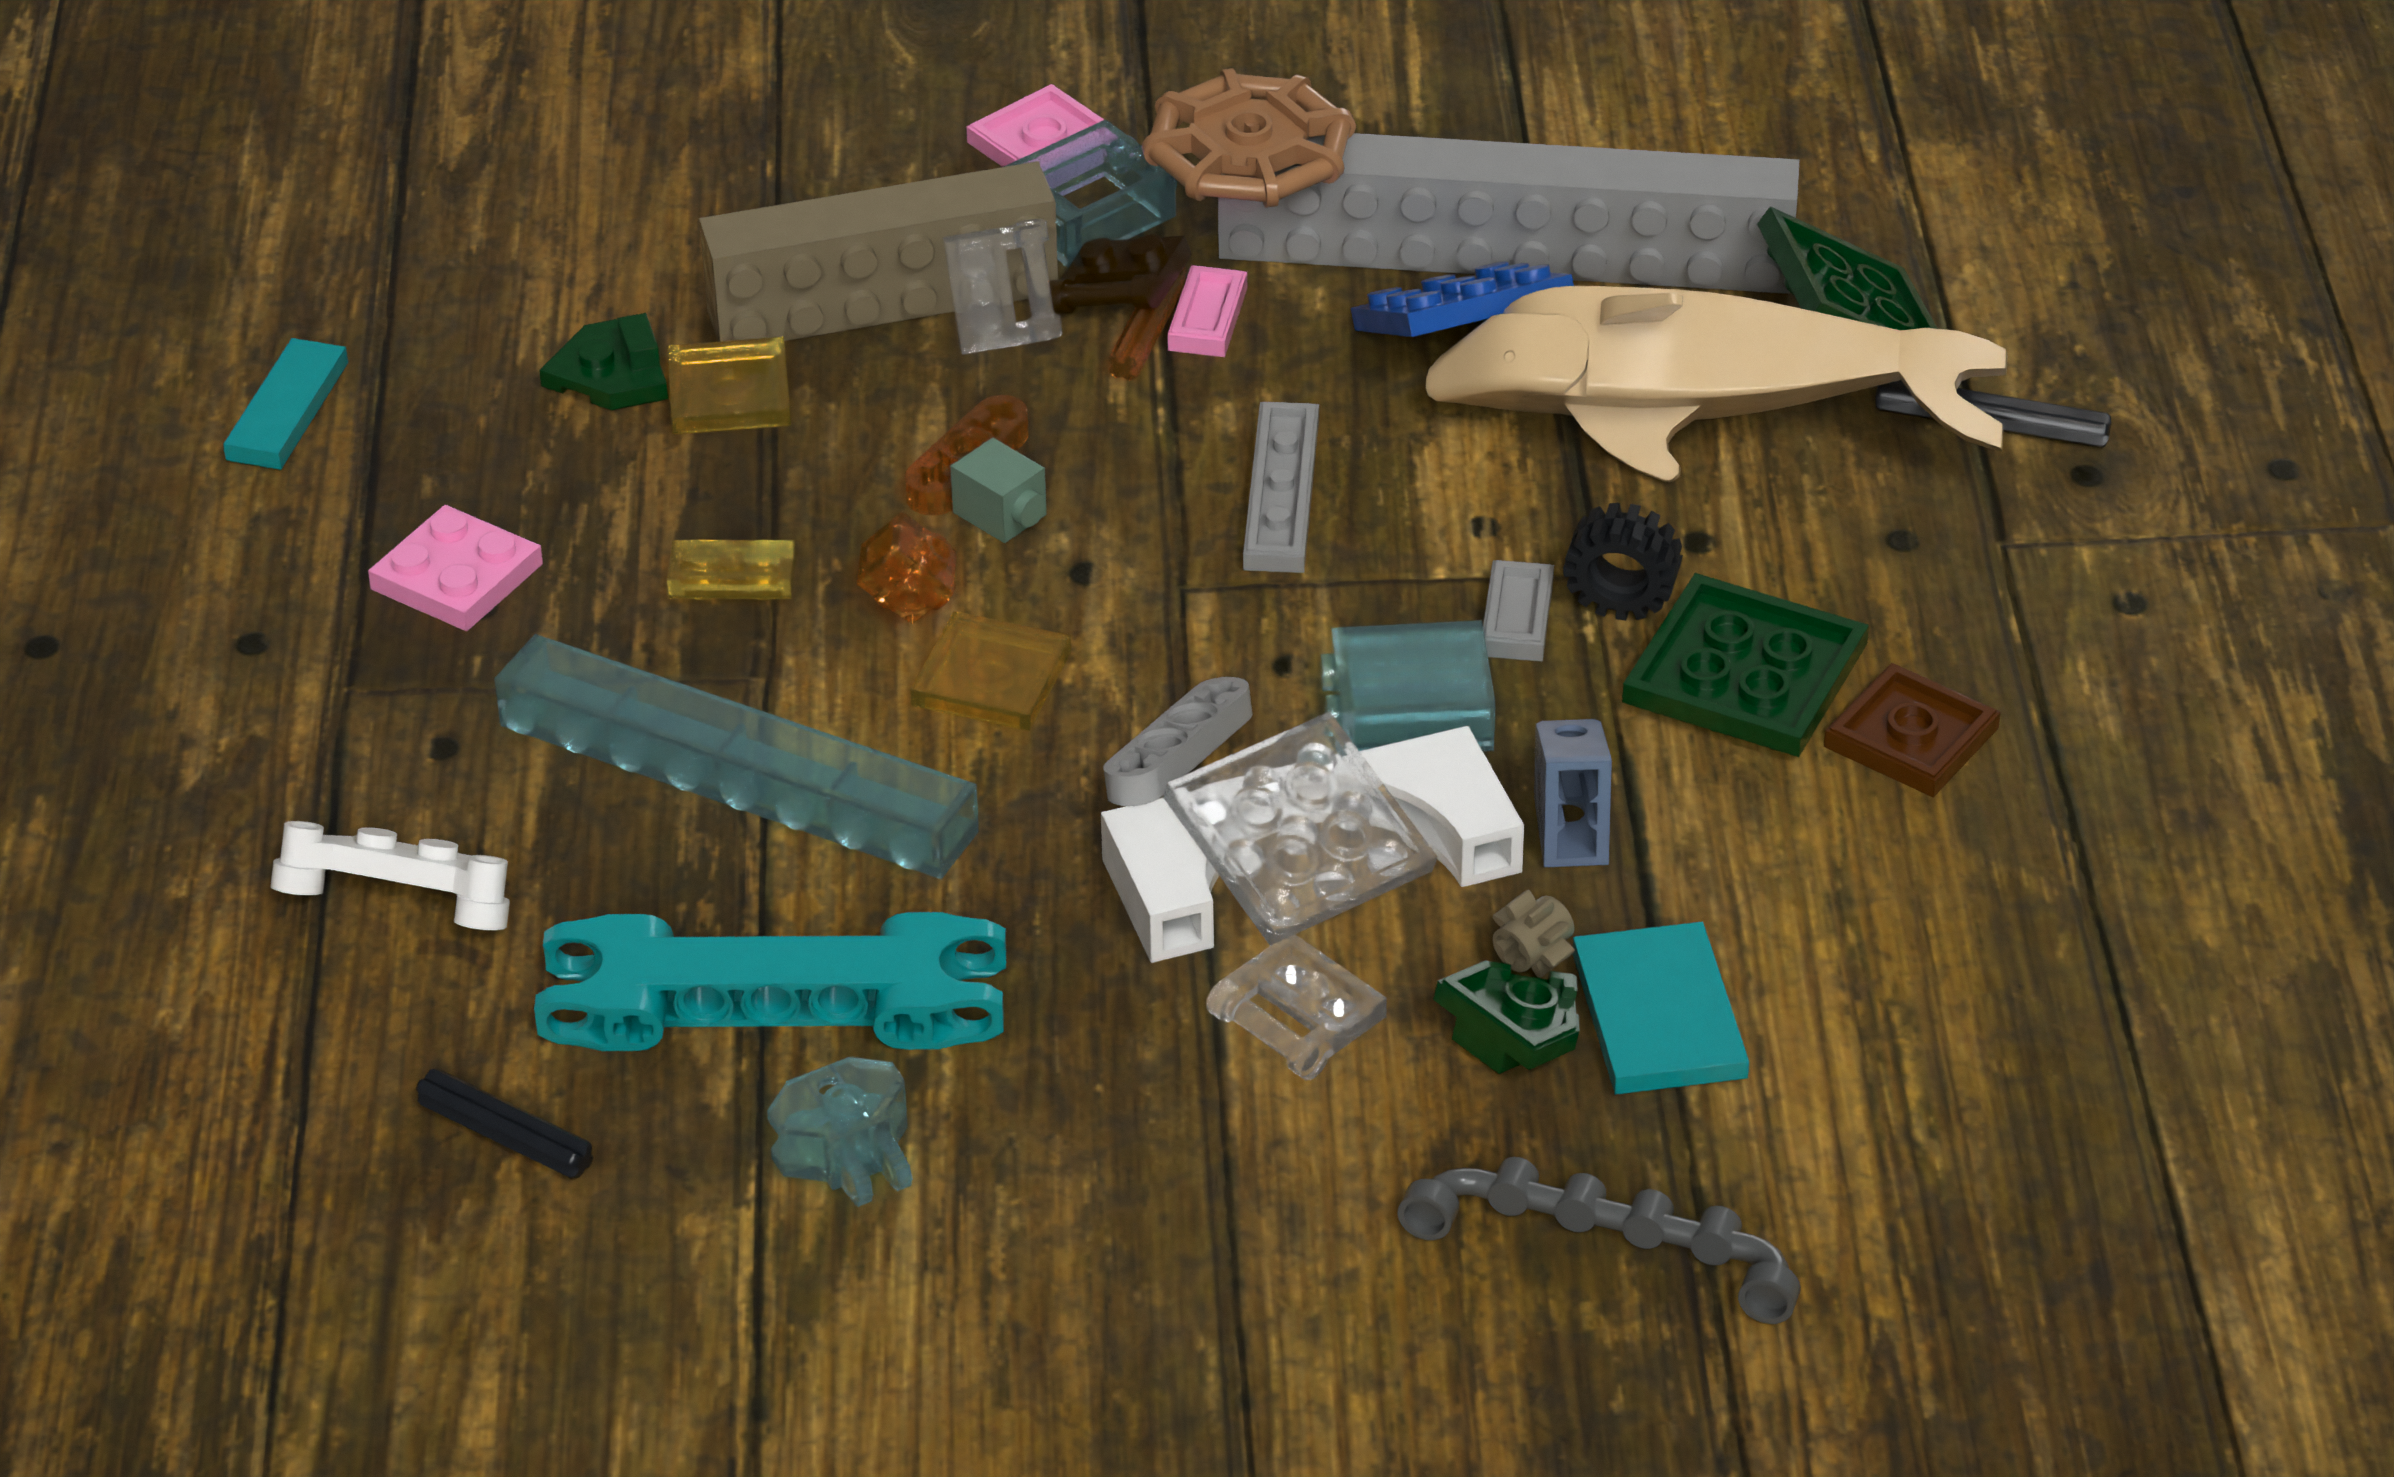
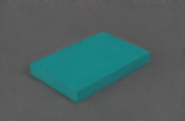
M1703 921L1573 937L1574 961L1615 1095L1748 1078L1749 1059Z

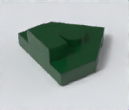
M646 313L584 325L539 370L542 387L562 394L567 389L588 395L592 404L609 410L668 399L667 382L660 366L659 347Z
M1485 960L1437 981L1433 1000L1457 1017L1452 1040L1498 1074L1519 1065L1531 1070L1575 1050L1580 1031L1579 1014H1576L1575 1002L1577 995L1576 975L1550 971L1548 979L1511 974V964Z

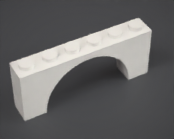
M1464 726L1163 797L1143 805L1125 806L1101 812L1102 860L1149 960L1153 963L1214 948L1213 898L1211 891L1215 882L1227 865L1238 855L1258 842L1276 834L1320 825H1349L1383 831L1423 848L1445 865L1461 887L1522 873L1524 824L1469 726Z

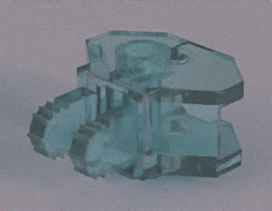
M848 1057L786 1081L767 1110L768 1121L779 1136L771 1148V1158L783 1176L825 1181L832 1190L842 1187L857 1207L872 1201L874 1194L869 1176L878 1172H882L894 1190L899 1191L911 1186L913 1178L910 1165L898 1145L899 1140L908 1128L905 1080L893 1062ZM825 1085H835L829 1088L824 1095L819 1092V1089Z

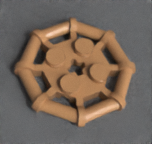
M1234 68L1222 69L1220 76L1179 93L1174 91L1165 92L1158 98L1155 104L1157 115L1150 135L1142 143V152L1149 164L1160 166L1184 186L1186 195L1189 198L1202 201L1206 196L1258 201L1263 202L1264 207L1268 208L1278 206L1280 199L1320 182L1334 183L1344 173L1345 167L1342 159L1347 141L1355 132L1356 123L1349 110L1334 106L1311 87V81L1307 77L1296 74L1291 79L1236 74ZM1183 122L1190 124L1187 128L1176 129ZM1322 135L1325 137L1323 146L1308 141L1309 137ZM1192 153L1201 161L1195 166L1182 154ZM1292 165H1301L1275 176V172L1280 171Z

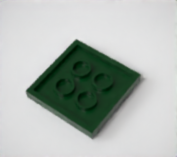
M1771 206L1757 223L1769 246L1767 248L1768 255L1779 265L1785 277L1783 283L1787 290L1795 296L1801 309L1896 330L1938 329L1903 267Z
M1694 573L1624 681L1622 703L1800 757L1868 643L1869 625Z

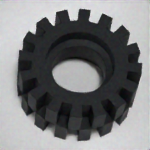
M1609 503L1606 514L1598 506L1591 510L1588 518L1584 515L1580 519L1565 557L1563 574L1564 577H1569L1567 587L1571 593L1581 590L1578 602L1584 607H1587L1594 601L1598 604L1595 611L1596 614L1605 617L1607 609L1616 610V619L1626 621L1629 611H1633L1636 620L1647 617L1649 609L1655 614L1662 609L1664 601L1668 602L1682 562L1683 555H1680L1682 544L1680 538L1672 539L1675 529L1670 523L1660 528L1658 527L1660 515L1652 510L1647 518L1638 515L1641 508L1639 505L1630 504L1628 513H1624L1621 511L1620 503ZM1607 553L1624 554L1635 559L1644 569L1624 570L1609 563L1602 555Z

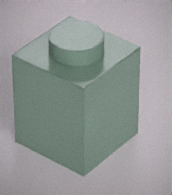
M991 438L950 466L953 513L1001 542H1008L1047 515L1045 468L995 438Z

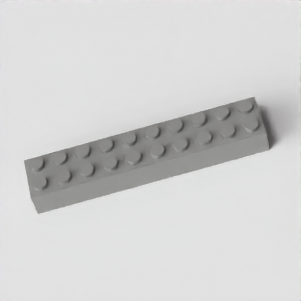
M1354 133L1347 141L1342 159L1345 167L1344 173L1334 183L1320 182L1279 200L1278 206L1268 208L1264 207L1263 202L1218 197L1219 259L1475 274L1476 267L1508 261L1509 265L1529 263V267L1549 264L1551 273L1572 274V278L1575 281L1790 294L1783 283L1785 277L1779 265L1767 253L1769 246L1757 223L1770 206L1796 218L1799 159ZM1324 135L1309 137L1308 141L1323 146L1325 137ZM1296 164L1277 171L1275 176L1301 165Z

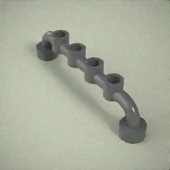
M1510 1157L1502 1161L1497 1173L1483 1169L1462 1167L1446 1170L1432 1179L1416 1180L1408 1186L1398 1207V1219L1404 1229L1415 1237L1424 1240L1441 1239L1449 1233L1459 1211L1457 1196L1468 1195L1488 1199L1490 1205L1496 1211L1508 1216L1520 1215L1526 1209L1554 1215L1564 1228L1573 1232H1585L1594 1225L1623 1232L1625 1238L1631 1244L1639 1248H1655L1661 1242L1690 1248L1697 1259L1709 1265H1722L1730 1258L1752 1264V1266L1746 1272L1738 1293V1301L1748 1316L1766 1324H1778L1789 1319L1801 1291L1800 1282L1797 1276L1789 1269V1265L1782 1252L1765 1239L1741 1232V1219L1734 1211L1727 1207L1711 1206L1705 1209L1699 1222L1673 1216L1674 1206L1672 1201L1665 1194L1657 1190L1647 1189L1638 1192L1631 1205L1605 1199L1606 1188L1604 1184L1595 1176L1586 1173H1577L1569 1177L1564 1189L1538 1183L1539 1173L1536 1167L1528 1160L1520 1157Z

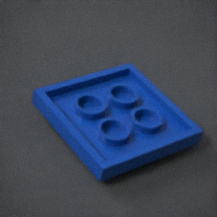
M1505 261L1476 267V278L1475 276L1456 278L1455 274L1425 279L1421 281L1423 291L1421 289L1402 291L1401 287L1383 289L1367 294L1369 304L1351 308L1355 331L1415 337L1489 319L1494 315L1503 314L1504 310L1512 302L1522 296L1553 287L1574 286L1572 274L1551 273L1549 264L1529 267V263L1509 265V262Z

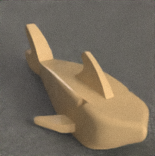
M1564 286L1544 289L1522 296L1512 302L1504 310L1503 314L1491 316L1434 362L1429 368L1425 388L1428 396L1441 402L1512 411L1571 415L1584 432L1611 456L1638 472L1663 482H1674L1680 477L1681 467L1669 452V442L1675 433L1694 420L1775 410L1902 380L1915 401L1944 428L1968 442L2002 452L2003 424L1957 394V389L1962 381L1972 377L2007 375L2008 356L2005 348L1987 339L1956 330L1933 328L1896 330L1783 304L1711 292L1639 287Z

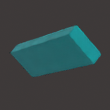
M291 338L223 443L226 460L281 470L347 366L346 347Z

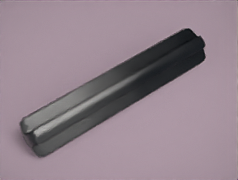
M430 1069L425 1078L420 1079L417 1084L416 1090L419 1093L418 1102L420 1105L571 1179L580 1178L585 1169L590 1168L594 1157L591 1154L592 1145L589 1141L441 1069Z

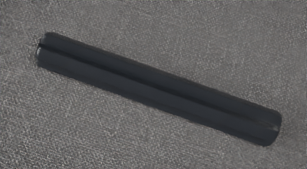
M1902 380L1877 386L1875 404L1878 410L1935 420L1915 401ZM1962 388L1957 389V394L2002 423L2003 432L2098 448L2105 447L2109 440L2112 422L2111 415L2108 413Z

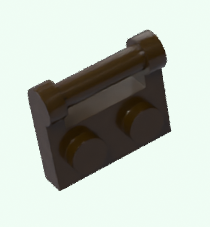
M1150 234L1138 239L1110 240L1109 238H1096L1085 242L1062 278L1048 282L1045 290L1047 308L1053 314L1072 313L1076 307L1133 304L1137 309L1157 308L1192 255L1185 235L1160 237L1156 234Z

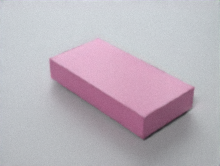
M1191 266L1168 332V351L1225 357L1247 291V272Z

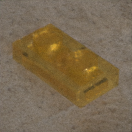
M672 540L667 575L669 598H694L698 600L710 598L792 599L796 565L795 540Z

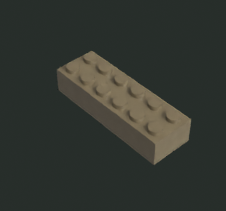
M1039 161L699 218L707 312L721 352L1045 296L1048 282L1058 279L1056 203Z

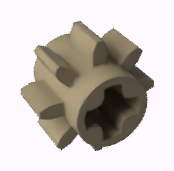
M1526 890L1493 915L1494 921L1500 926L1493 934L1494 949L1502 962L1511 964V969L1516 972H1525L1532 968L1535 975L1541 978L1575 951L1571 944L1566 941L1574 933L1573 919L1567 908L1554 897L1542 896L1535 900L1530 890Z

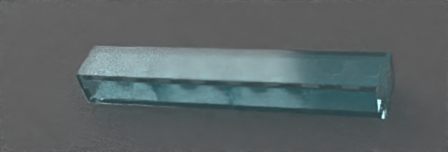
M537 634L533 635L494 678L500 725L566 748L572 752L615 765L626 771L635 772L675 786L681 790L724 803L735 809L747 811L787 825L790 828L833 841L847 848L899 864L907 869H913L942 879L979 832L977 784Z

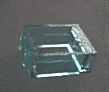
M1106 119L1006 165L1012 166L1039 161L1056 203L1057 260L1066 267L1070 266L1085 242L1096 238H1109L1110 240L1129 239L1176 216L1175 190L1177 189V180L1160 166L1149 164L1144 158L1142 146L1133 137L1126 135ZM1104 176L1121 188V190L1081 209L1063 197Z

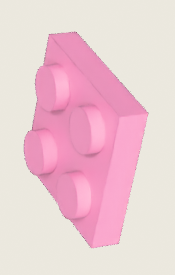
M444 505L370 568L368 574L371 590L467 632L543 564L541 545L448 505Z

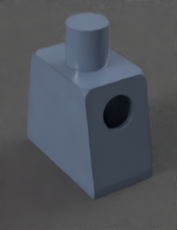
M1599 720L1541 721L1535 726L1534 798L1544 867L1609 865L1612 759L1603 727ZM1562 805L1577 806L1583 810L1585 815L1580 820L1566 822Z

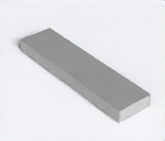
M1260 402L1243 552V570L1304 573L1319 426V404Z

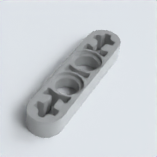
M1236 677L1213 678L1201 682L1185 694L1104 764L1103 770L1108 801L1120 806H1137L1153 802L1168 792L1250 720L1253 713L1248 682Z

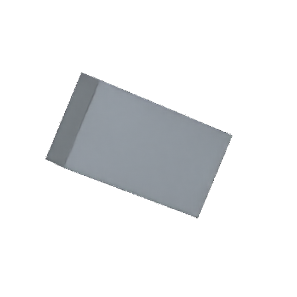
M1493 560L1481 639V657L1543 661L1553 588L1554 565Z

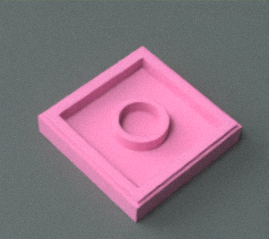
M1053 84L966 126L967 143L1002 167L1039 161L1049 185L1123 148L1122 131Z

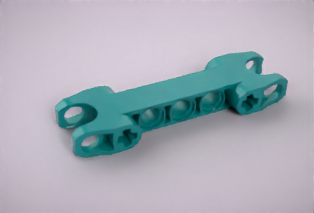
M907 912L888 918L881 926L880 936L674 937L671 927L664 920L656 916L646 914H607L589 919L561 922L544 931L543 949L546 971L564 980L582 981L575 984L554 985L536 994L534 1012L537 1034L557 1044L580 1046L599 1051H640L657 1045L663 1037L664 1027L873 1026L876 1037L883 1044L897 1049L914 1050L942 1049L960 1044L983 1042L1004 1032L1003 992L986 983L962 981L991 977L1006 969V928L986 919L962 917L943 912ZM971 940L983 941L992 947L990 951L982 954L956 951L960 944ZM566 943H581L588 946L594 952V955L570 956L563 953L559 947ZM979 1007L986 1010L989 1015L980 1020H966L959 1017L953 1009ZM567 1009L587 1012V1016L579 1022L568 1023L555 1019L550 1013L556 1010Z

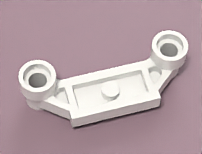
M288 821L284 823L281 857L273 861L270 887L276 891L295 895L322 894L326 869L453 892L457 894L454 918L456 924L480 930H502L507 928L510 900L504 897L508 861L494 856H471L457 853L458 844L439 839L419 840L418 845L396 842V832L380 828H360L355 836L323 835L324 827L316 823L304 821Z

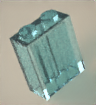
M1482 620L1331 628V653L1320 654V678L1322 692L1333 691L1334 694L1325 696L1327 734L1339 733L1341 755L1464 726H1469L1482 751H1494L1495 697Z

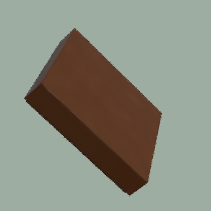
M1891 663L1825 730L1824 747L1934 798L1999 729L2001 712Z

